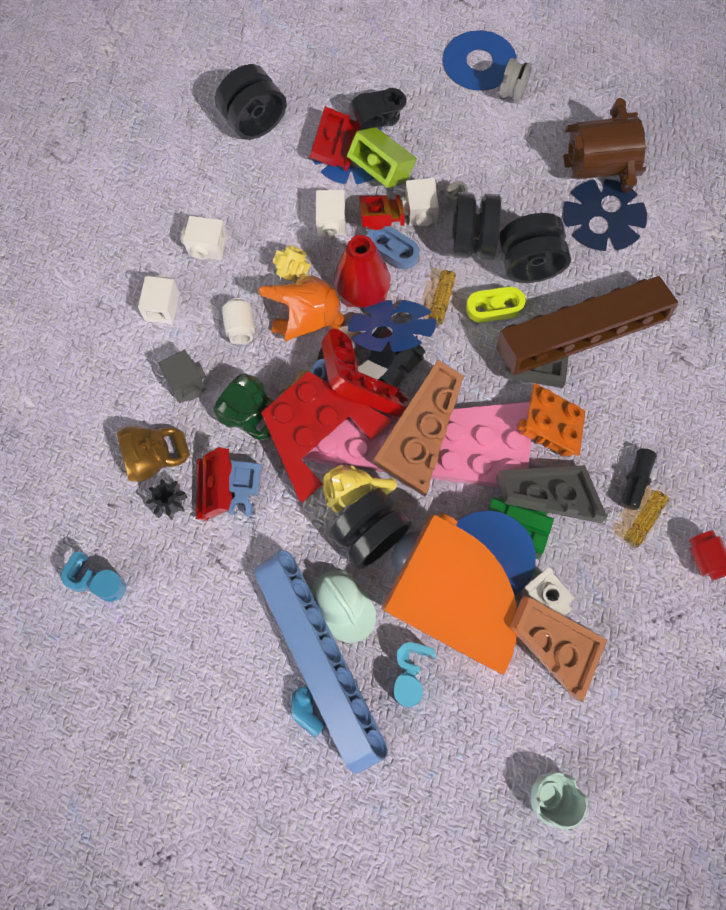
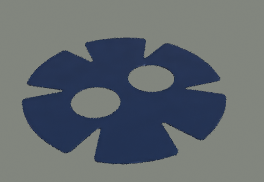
M611 179L604 180L602 193L595 180L584 182L571 192L582 204L566 201L563 209L564 222L567 227L583 224L572 236L589 248L606 251L608 237H610L615 250L624 249L640 238V235L628 225L646 228L647 210L645 204L641 202L627 205L638 194L633 189L629 193H623L620 189L621 182ZM606 196H615L620 200L621 208L617 212H607L601 205L602 199ZM594 217H603L608 221L609 229L602 234L594 233L589 227L590 220Z

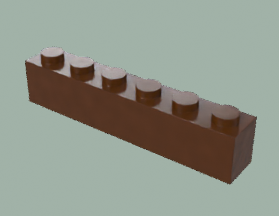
M660 276L648 280L642 279L634 285L616 288L605 295L590 297L576 305L563 306L544 316L537 315L521 324H511L500 330L496 349L510 373L514 376L669 321L678 301Z

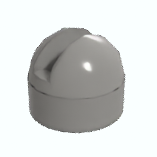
M461 181L450 183L445 190L447 201L455 207L457 206L458 192H468L467 185Z

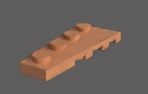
M440 360L436 361L372 460V463L423 496H426L428 493L433 470H435L439 458L438 454L445 438L448 422L454 410L464 377Z

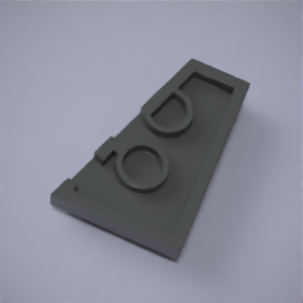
M585 465L499 470L496 476L505 504L603 524L607 518Z

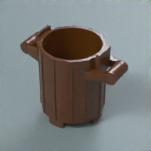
M618 98L611 107L610 115L612 118L576 122L566 126L565 133H571L568 154H564L563 159L565 168L572 167L573 174L571 179L578 180L619 175L621 191L629 193L637 184L636 176H641L646 171V167H643L646 141L642 120L637 116L638 112L627 113L626 101L623 98Z

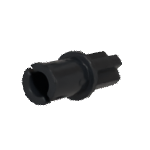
M645 448L637 450L632 470L626 475L628 482L621 500L624 508L631 510L639 509L646 486H649L652 482L649 477L655 459H657V454L654 451Z

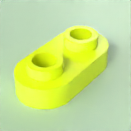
M515 287L477 291L469 296L466 313L471 320L478 323L515 318L523 312L526 302L525 295ZM511 303L514 307L508 308L505 304ZM482 307L485 309V311L479 312L476 310V308Z

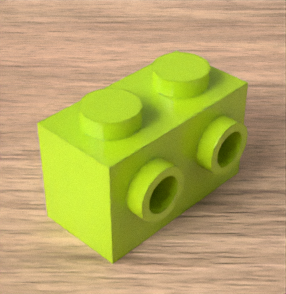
M377 127L357 131L347 154V157L387 188L406 183L417 160L414 155Z

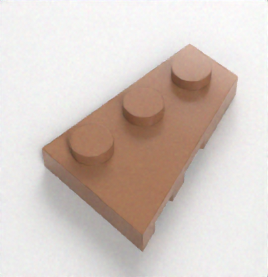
M522 596L510 628L572 697L583 702L607 639L538 601Z

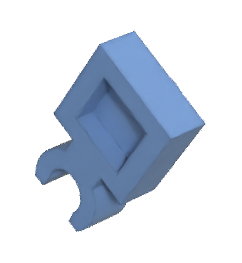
M231 461L232 470L229 476V490L231 493H235V498L231 500L228 513L234 515L235 507L242 503L246 506L245 516L250 517L253 513V506L249 501V496H259L262 464Z

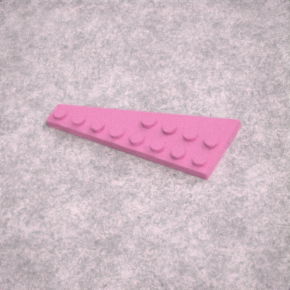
M530 402L454 409L448 422V429L431 479L499 488L496 480L499 470L528 469L531 438L521 435L517 425L522 418L527 420ZM386 416L390 418L392 423L372 441L364 435L351 419H347L304 456L302 461L335 466L343 465V467L352 465L357 469L386 472L372 463V460L400 417Z

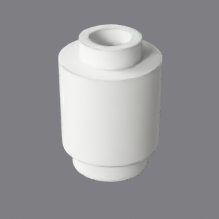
M241 298L229 300L222 307L225 335L232 344L241 345L249 343L253 340V334L255 333L251 304Z

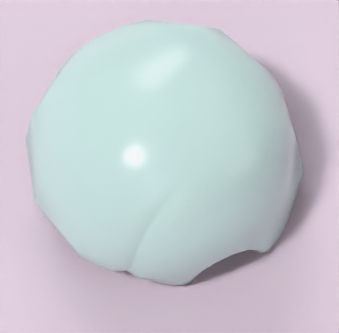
M551 771L542 774L531 788V806L542 823L557 829L568 830L579 826L586 817L588 797L580 791L575 778L562 772Z

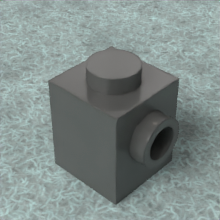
M185 349L158 362L179 403L194 400L201 392L206 390L202 382L206 375L199 361L192 363Z

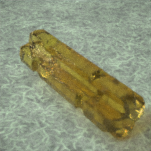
M442 270L439 276L432 307L430 308L432 313L428 315V319H436V325H441L444 322L456 277L453 271Z
M655 490L651 494L646 505H644L633 522V527L624 536V540L628 544L637 548L643 543L647 533L651 530L662 509L665 508L669 501V497L659 490Z

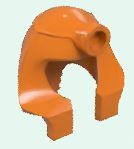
M301 275L294 284L259 287V294L262 297H267V299L275 300L282 304L285 303L289 307V320L275 318L271 329L272 333L285 336L284 341L286 342L295 337L326 327L340 329L345 324L344 316L339 312L340 302L336 290L316 276Z

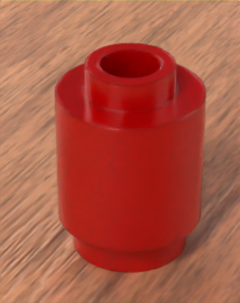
M714 530L689 539L692 546L689 550L702 577L709 576L711 581L725 577L726 547L721 537H717Z

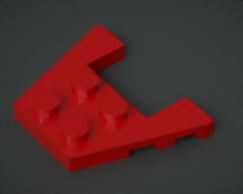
M309 371L261 412L296 492V496L301 503L323 485L302 461V458L347 418H350L364 435L372 441L392 423L390 418L371 407L337 393L328 382Z

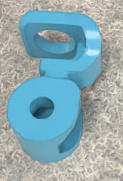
M413 642L404 643L398 649L396 656L399 667L405 670V672L397 677L393 695L399 705L407 708L417 705L423 696L422 685L416 678L421 667L416 666L409 660V652L429 657L432 660L436 658L433 648Z

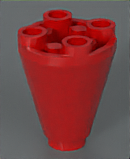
M356 235L346 245L334 272L333 285L338 297L345 306L366 308L385 301L390 290L391 275L375 243L366 235Z

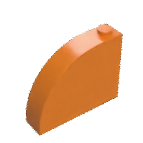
M440 513L439 516L431 515L422 528L381 610L493 671L504 675L512 658L517 635L510 628L517 607L509 579L501 564L489 549L474 536L457 527V520L444 513Z

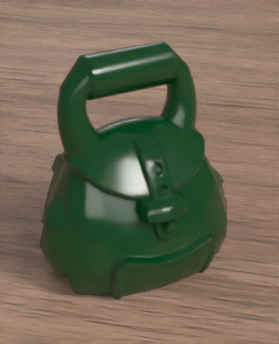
M246 373L239 374L216 401L213 407L214 413L217 415L218 421L228 428H242L250 436L258 440L271 438L266 424L260 432L257 431L255 426L263 419L261 412L273 403L274 400L267 396L263 383L256 376Z

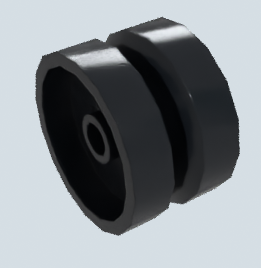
M242 65L231 71L216 90L215 104L217 109L229 121V125L242 139L252 140L269 133L278 125L285 114L287 107L286 97L259 65Z
M458 192L457 206L453 214L452 239H454L453 258L468 259L472 253L473 240H476L478 258L483 260L495 259L500 225V194H484L481 198L479 212H476V197L474 193Z
M550 213L529 214L515 219L500 232L499 240L501 250L505 255L506 274L510 280L518 283L541 282L561 274L569 267L572 259L569 246L565 241L566 233L560 217Z
M382 488L372 490L356 501L338 518L329 531V536L340 548L350 547L348 558L359 570L368 567L387 553L407 533L412 525V521L402 510L390 511L393 500Z

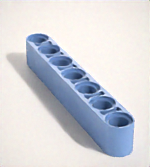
M286 550L278 551L255 568L256 579L344 763L351 772L355 774L361 773L386 759L388 755L386 742L295 559Z

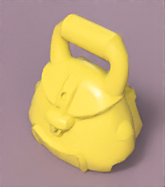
M343 465L337 466L329 470L323 477L325 501L328 507H331L335 513L353 505L372 490L382 488L389 494L397 487V483L393 478H372L367 472L355 469L352 465L345 467Z

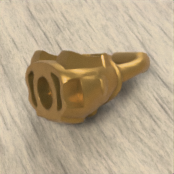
M136 425L126 426L117 432L128 480L132 482H143L149 478L151 479L162 468L179 466L185 463L190 456L184 432L176 428L167 427L158 430L154 428L151 430ZM172 435L178 458L169 457V449L164 439L166 436Z

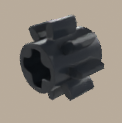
M161 479L160 485L155 488H149L152 493V499H148L146 504L152 508L156 507L153 514L157 518L161 517L164 513L173 520L175 513L185 511L181 500H185L188 497L184 491L178 492L180 485L177 481L169 485ZM171 495L168 498V503L163 504L166 501V496Z

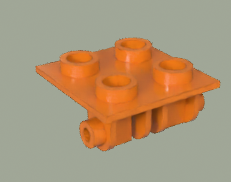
M534 383L527 420L522 418L517 425V429L520 430V434L523 436H527L532 440L536 438V443L538 444L544 442L545 448L559 453L562 457L566 455L571 457L573 454L579 456L586 410Z

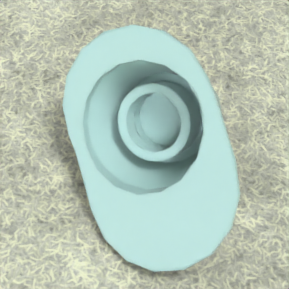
M341 570L326 572L314 582L311 593L332 635L345 643H357L366 639L376 624V610L359 582L350 573Z

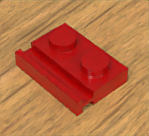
M325 106L309 158L333 167L336 165L343 167V170L347 171L351 162L347 154L356 132L360 130L358 121L350 119L351 116Z
M387 195L359 196L362 227H368L371 230H381L385 226H392V222H400V226H405V213L400 195H395V199H388Z
M217 447L204 455L203 459L196 460L197 520L207 521L209 517L214 518L229 510L232 500V494L229 490V476L232 470V464L229 460V449Z

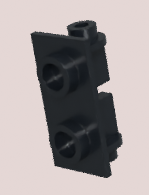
M420 345L407 350L396 351L391 366L378 380L396 387L406 377L398 368L402 366L407 373H410L424 359L423 355L426 351Z

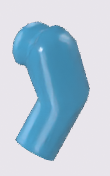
M302 686L292 695V718L314 738H317L326 724L313 714V696L308 687Z

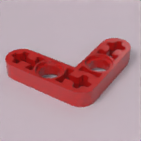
M331 328L321 343L330 386L337 393L394 417H401L411 401L408 395L392 385L359 372L351 339L344 332Z

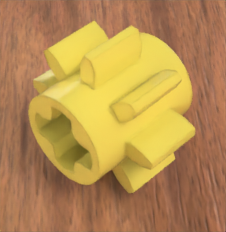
M287 245L282 251L277 250L272 261L277 268L276 274L289 281H296L297 277L300 278L301 275H306L311 265L306 262L307 253L292 245Z

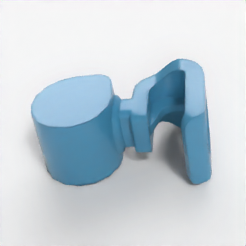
M74 552L61 572V580L66 587L74 592H84L89 588L94 595L108 602L118 601L124 596L126 583L122 577L112 570H102L96 574L93 570L88 569L82 578L76 579L88 560V556L83 552Z

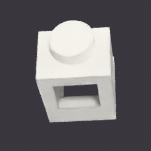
M548 567L525 586L520 594L530 597L566 616L573 610L569 603L575 598L553 574L554 571ZM552 591L557 600H548L546 592Z

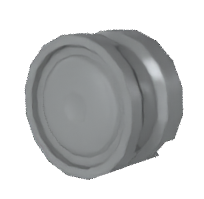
M510 58L504 72L503 82H501L499 97L504 99L511 97L513 101L521 102L530 77L531 63L525 62L520 64L517 59Z

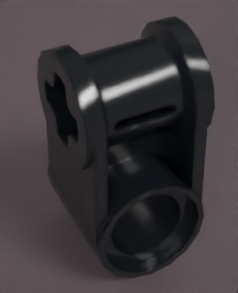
M388 88L377 92L360 94L352 100L350 107L362 130L376 127L381 128L397 124L400 119V110L405 107L407 99L401 90Z

